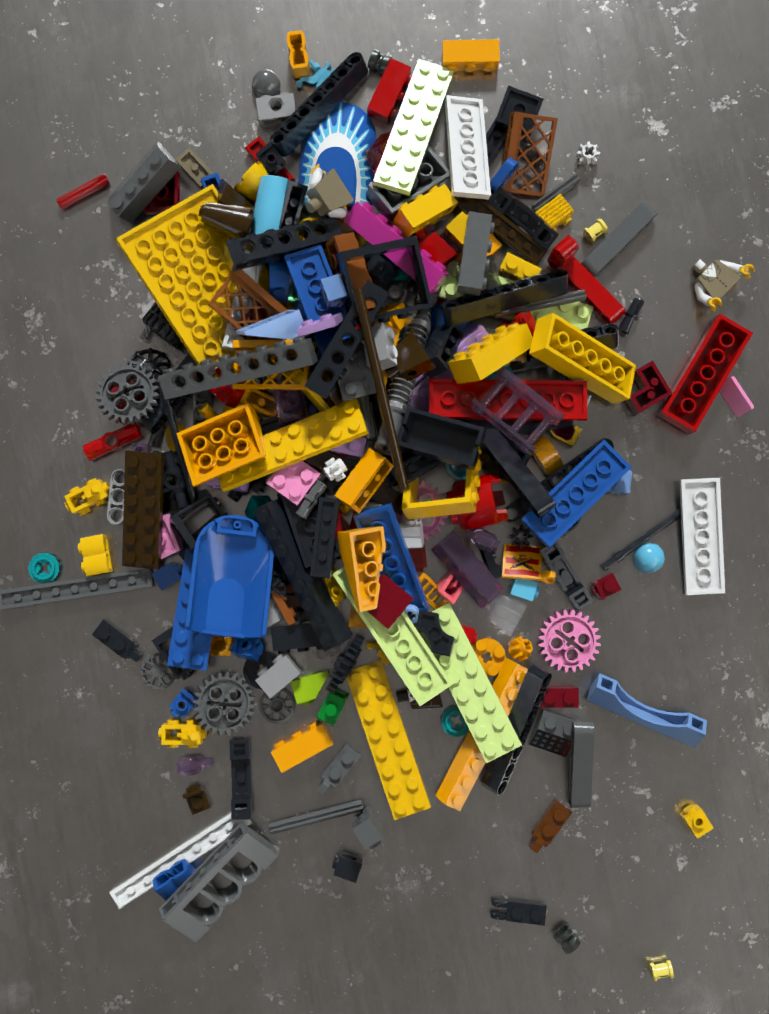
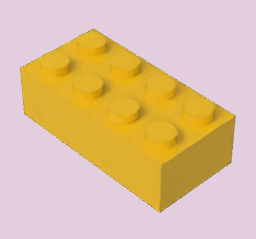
M513 323L508 327L503 325L496 328L494 334L491 333L483 336L481 342L469 345L467 347L468 350L465 352L460 351L454 354V359L447 363L457 384L481 381L529 350L533 337L527 323L521 325Z

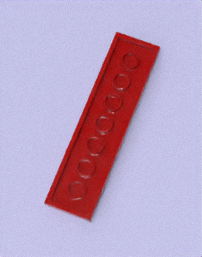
M429 378V413L451 419L587 421V381L482 379L481 381L457 384L455 379Z

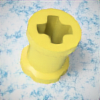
M600 218L596 220L594 225L590 228H585L583 231L585 237L592 244L599 236L609 232L607 225Z
M666 960V963L649 964L653 981L666 977L674 978L670 960Z

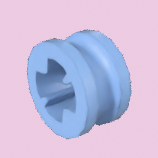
M410 604L404 611L406 614L409 611L412 612V615L414 614L412 618L409 617L414 624L418 620L419 609L415 605Z

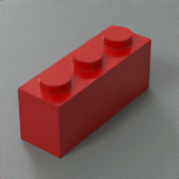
M392 58L390 59L367 107L369 117L387 125L390 119H394L397 113L396 106L398 102L401 103L405 96L403 91L406 86H409L412 78L410 66Z

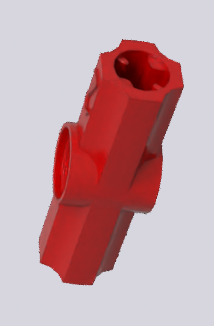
M134 422V425L129 424L113 432H107L102 437L83 445V451L88 460L92 461L142 438V433L136 422ZM115 437V445L110 446L109 439Z

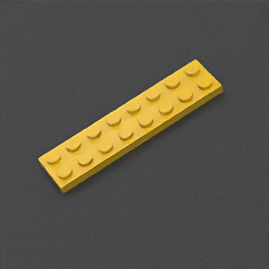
M358 400L346 401L338 407H331L263 435L266 457L219 476L221 490L224 492L368 435L369 432Z
M377 660L354 668L346 678L394 820L431 808L383 663Z

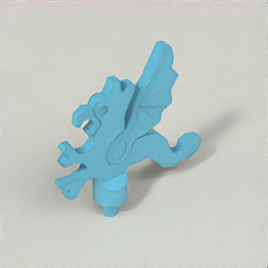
M311 60L309 64L315 75L300 78L296 82V86L301 88L302 82L312 85L317 83V89L334 71V68L330 71L327 70L331 63L325 62V68H321L317 62L314 63Z

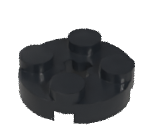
M263 651L258 662L246 660L243 667V675L246 682L250 686L262 690L255 681L259 678L257 675V670L260 669L259 665L267 666L269 669L274 665L272 661L277 656L270 651Z

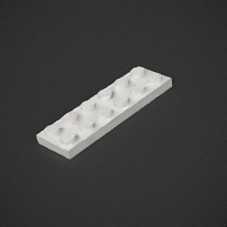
M446 95L445 113L452 196L489 200L491 188L483 99Z
M720 478L679 480L685 595L725 593Z

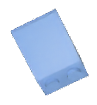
M287 310L238 329L235 332L237 335L291 340L299 337L296 329L301 326L303 319L300 310Z

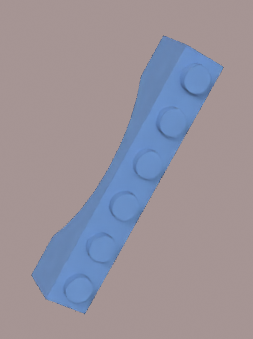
M601 673L598 674L590 686L587 701L693 748L706 735L707 720L691 713L666 712L646 706L631 697L620 686L618 681Z

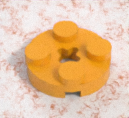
M482 638L477 640L475 645L471 644L487 677L497 675L506 660L505 649L502 645L492 638ZM490 652L491 661L483 662L484 659L481 655Z

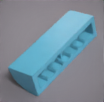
M274 175L260 177L250 234L256 233L257 235L269 229H279L287 178ZM261 244L263 248H268V246Z

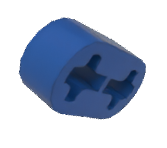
M512 157L508 158L490 181V188L494 192H496L498 187L503 188L517 170L519 163Z

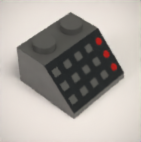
M540 708L529 745L566 757L571 749L572 722L578 720Z

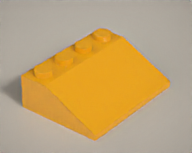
M248 403L176 433L194 487L266 457L261 425L255 409Z

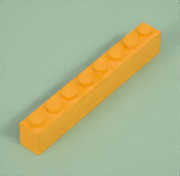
M506 658L492 685L507 716L510 714L528 671L526 667ZM470 730L435 795L443 804L458 811H461L485 764V760Z

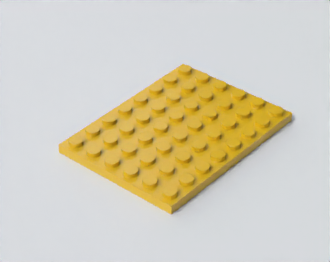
M213 184L115 239V242L197 365H200V361L211 358L212 361H216L222 355L229 354L230 357L235 355V352L221 348L227 321L207 305L231 272L223 253L225 242L229 238L203 223L201 217L198 216L201 205H206V202L217 203L218 191ZM263 264L258 284L269 293L268 270ZM231 281L228 284L229 294H235L236 285ZM225 297L218 298L215 301L219 308H227ZM229 297L230 307L232 306L234 297ZM279 302L287 310H293L289 302Z

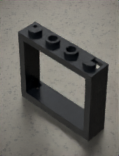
M417 236L339 252L337 259L343 284L348 295L349 309L352 307L355 299L347 262L409 249L421 304L376 314L379 317L377 321L379 323L390 322V318L396 316L399 320L408 318L409 314L414 312L417 315L428 313L427 309L432 308L433 303ZM359 318L355 319L353 326L359 325L361 328Z
M531 358L529 362L525 363L513 361L509 365L512 372L548 366L537 358ZM560 373V380L568 381V377ZM494 420V424L502 427L501 420ZM546 421L501 429L500 433L509 438L575 427L574 421Z

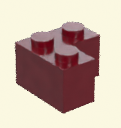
M654 361L635 371L634 379L641 390L632 394L630 399L625 401L635 416L673 394Z

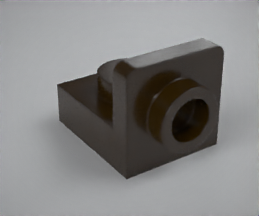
M197 784L186 788V792L182 797L183 799L186 798L192 815L211 808V803L203 785L197 786Z

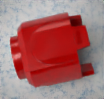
M499 473L479 476L480 487H477L479 501L476 503V512L450 515L453 524L460 523L461 528L466 531L509 520L506 509L497 510V507L506 504L503 490L493 491L492 485L501 483ZM466 479L454 482L452 491L446 492L447 499L465 497Z

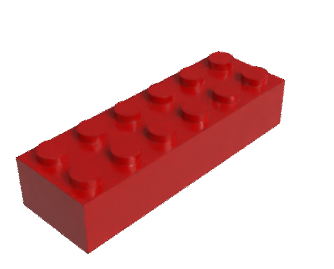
M718 314L713 318L671 390L673 394L666 398L657 416L689 435L696 432L753 332L722 314Z

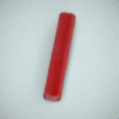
M102 174L57 198L56 201L59 207L64 209L109 184V180L105 174Z

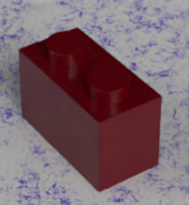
M548 686L540 708H579V688L576 686Z

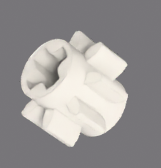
M590 141L585 146L580 144V151L575 155L579 157L580 161L578 164H585L586 167L591 162L594 165L596 164V158L600 155V152L596 150L597 144L592 145Z
M333 457L324 462L326 467L323 468V471L330 481L335 479L339 482L346 477L344 472L347 471V468L340 458L335 460Z

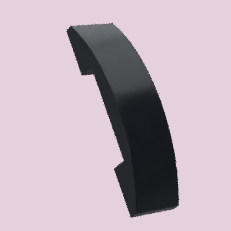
M498 187L488 201L492 207L502 215L505 214L546 250L550 248L559 236V233L543 218L501 187Z
M556 541L550 548L546 545L540 548L539 551L550 571L555 572L557 583L574 608L579 612L592 603V597L580 582L558 542Z
M249 739L229 740L232 777L231 819H252Z

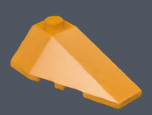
M377 526L337 532L340 554L357 611L364 612L376 609L380 590L379 576L380 571L383 570V564H381L382 555L386 549L384 527Z

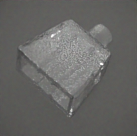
M496 594L493 600L483 595L478 604L487 610L484 617L509 637L513 634L528 606L526 603L500 594Z

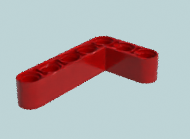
M567 235L552 249L547 259L548 264L553 270H567L569 286L574 291L585 290L586 299L584 301L588 305L593 306V310L607 324H614L626 313L625 308L574 257L579 249V245L575 239Z

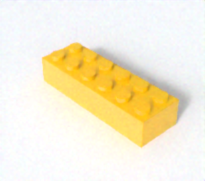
M555 313L537 319L529 352L530 355L574 381H587V389L612 404L630 399L636 369L634 363Z

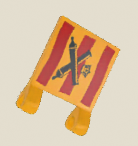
M504 544L502 578L536 580L553 584L555 582V572H542V555L539 549L543 546L523 545L519 549L517 544L513 546L512 544Z

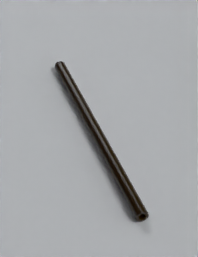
M363 288L353 290L398 488L402 490L409 488Z

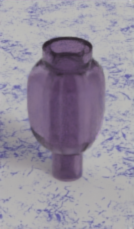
M467 529L464 535L470 538L476 547L487 552L492 550L496 552L500 544L495 534L485 530H476L474 532Z
M199 755L185 756L179 762H176L177 773H182L184 776L199 774L205 767L213 766L212 758L203 759Z

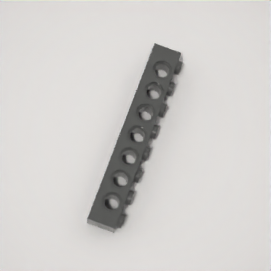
M304 336L292 339L293 342L287 344L285 341L274 343V347L267 348V345L256 347L254 352L242 350L236 353L237 356L233 357L226 354L219 356L216 361H212L211 358L202 360L200 365L196 366L193 363L182 365V369L176 370L175 367L163 370L164 374L158 377L164 398L166 400L314 365L318 360L312 338L305 339ZM289 349L296 352V358H292L289 355ZM270 354L276 355L277 363L271 360ZM252 358L258 361L259 367L252 364ZM234 363L240 366V371L234 369ZM216 367H218L221 370V376L216 373ZM197 372L202 373L203 380L199 379ZM179 376L185 379V384L180 382Z

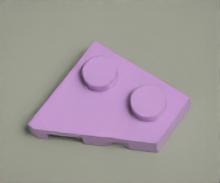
M342 312L334 315L330 313L320 316V319L316 321L309 319L301 322V326L296 329L298 336L337 326L344 320Z

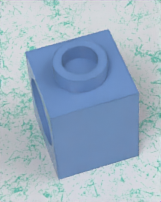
M340 274L320 280L319 287L327 308L332 306L333 308H338L344 305L348 295Z

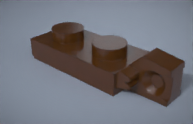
M555 800L533 830L532 837L534 840L529 845L530 849L538 853L542 846L547 847L573 812Z

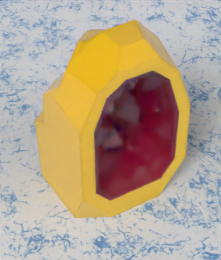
M577 426L551 430V434L555 438L571 446H575L582 432V429Z

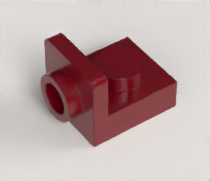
M614 573L591 582L593 586L591 591L595 598H599V600H604L606 597L621 591Z

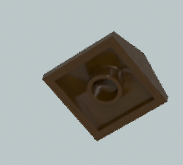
M224 179L220 180L217 203L255 208Z

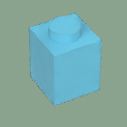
M513 579L508 594L533 601L534 598L537 599L540 588L537 587V582Z

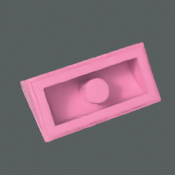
M732 376L727 379L719 392L735 416L740 417L754 409V405L736 378Z

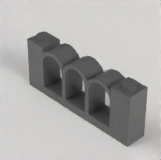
M241 822L159 908L162 921L197 942L210 929L209 925L220 918L223 911L222 905L231 904L239 898L242 892L241 885H247L255 881L260 875L261 868L266 870L279 856L274 845ZM237 852H240L252 861L248 867L242 870L231 868L227 865V862ZM218 872L233 881L229 887L223 890H216L207 883ZM198 893L213 901L212 905L204 910H197L188 905V903Z

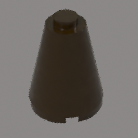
M206 202V205H201L198 216L201 217L203 223L227 238L241 239L248 235L255 208Z

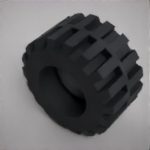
M155 302L142 318L143 323L171 346L181 350L184 344Z

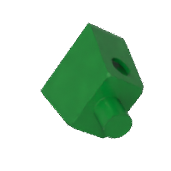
M338 687L334 694L329 692L316 718L334 726L350 693Z

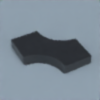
M419 610L416 629L422 631L428 637L431 644L430 651L451 657L455 637L444 632L439 622L438 613Z

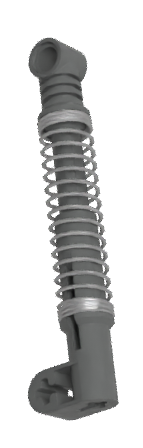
M418 290L414 299V305L421 304ZM438 292L430 293L433 307L427 309L428 313L417 315L414 312L411 314L406 322V332L403 334L406 337L405 334L413 332L424 350L431 329L430 318ZM401 373L391 380L393 383L389 384L392 389L388 390V400L397 438L407 410V404L410 407L409 402L412 400L411 396L413 395L417 379L406 381ZM382 422L377 432V437L374 439L372 450L391 456L384 423Z

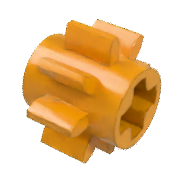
M519 636L509 642L508 651L513 659L518 658L522 662L531 656L533 647L528 639L523 640Z

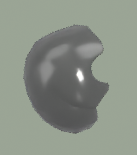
M263 69L255 74L252 81V89L257 97L260 98L263 95L275 96L279 93L281 83L273 71Z

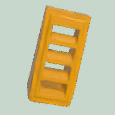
M423 572L419 576L420 582L422 583L425 579L428 581L424 585L423 591L430 585L433 586L425 595L428 603L435 610L446 605L448 601L445 598L438 605L435 604L441 596L439 593L432 600L429 599L436 590L438 591L437 584Z

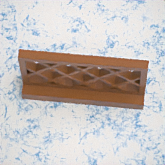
M510 112L502 165L510 157L517 161L522 156L528 165L521 171L517 168V174L515 176L513 174L503 187L504 190L541 197L545 195L558 118ZM524 118H530L535 125L527 132L523 127ZM544 121H551V130L544 134L539 125ZM537 128L542 137L534 143L528 134ZM526 137L531 146L522 151L519 146L520 140ZM545 140L548 148L541 154L536 145ZM534 148L539 157L530 163L525 154ZM541 159L544 163V170L538 174L532 165ZM531 168L535 177L527 182L522 173ZM520 176L525 185L519 189H513V180ZM536 179L541 183L540 192L533 191L529 186Z
M243 270L230 272L228 278L207 304L237 330L246 327V324L261 321L258 319L257 309H264L267 318L287 311L284 306ZM231 281L237 286L238 293L229 294L228 284ZM238 296L240 307L231 308L229 297ZM242 296H249L252 299L251 307H244ZM225 297L227 308H219L215 301L218 298ZM253 309L254 320L246 321L244 310ZM240 310L241 321H234L231 311ZM244 335L248 340H261V337L255 339L254 337L256 336Z

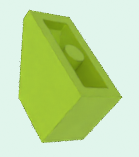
M329 669L303 676L290 682L297 704L302 703V706L314 703L313 699H316L330 673Z

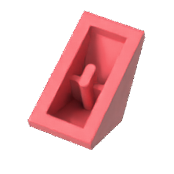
M456 563L437 582L438 593L453 605L472 575L460 564Z

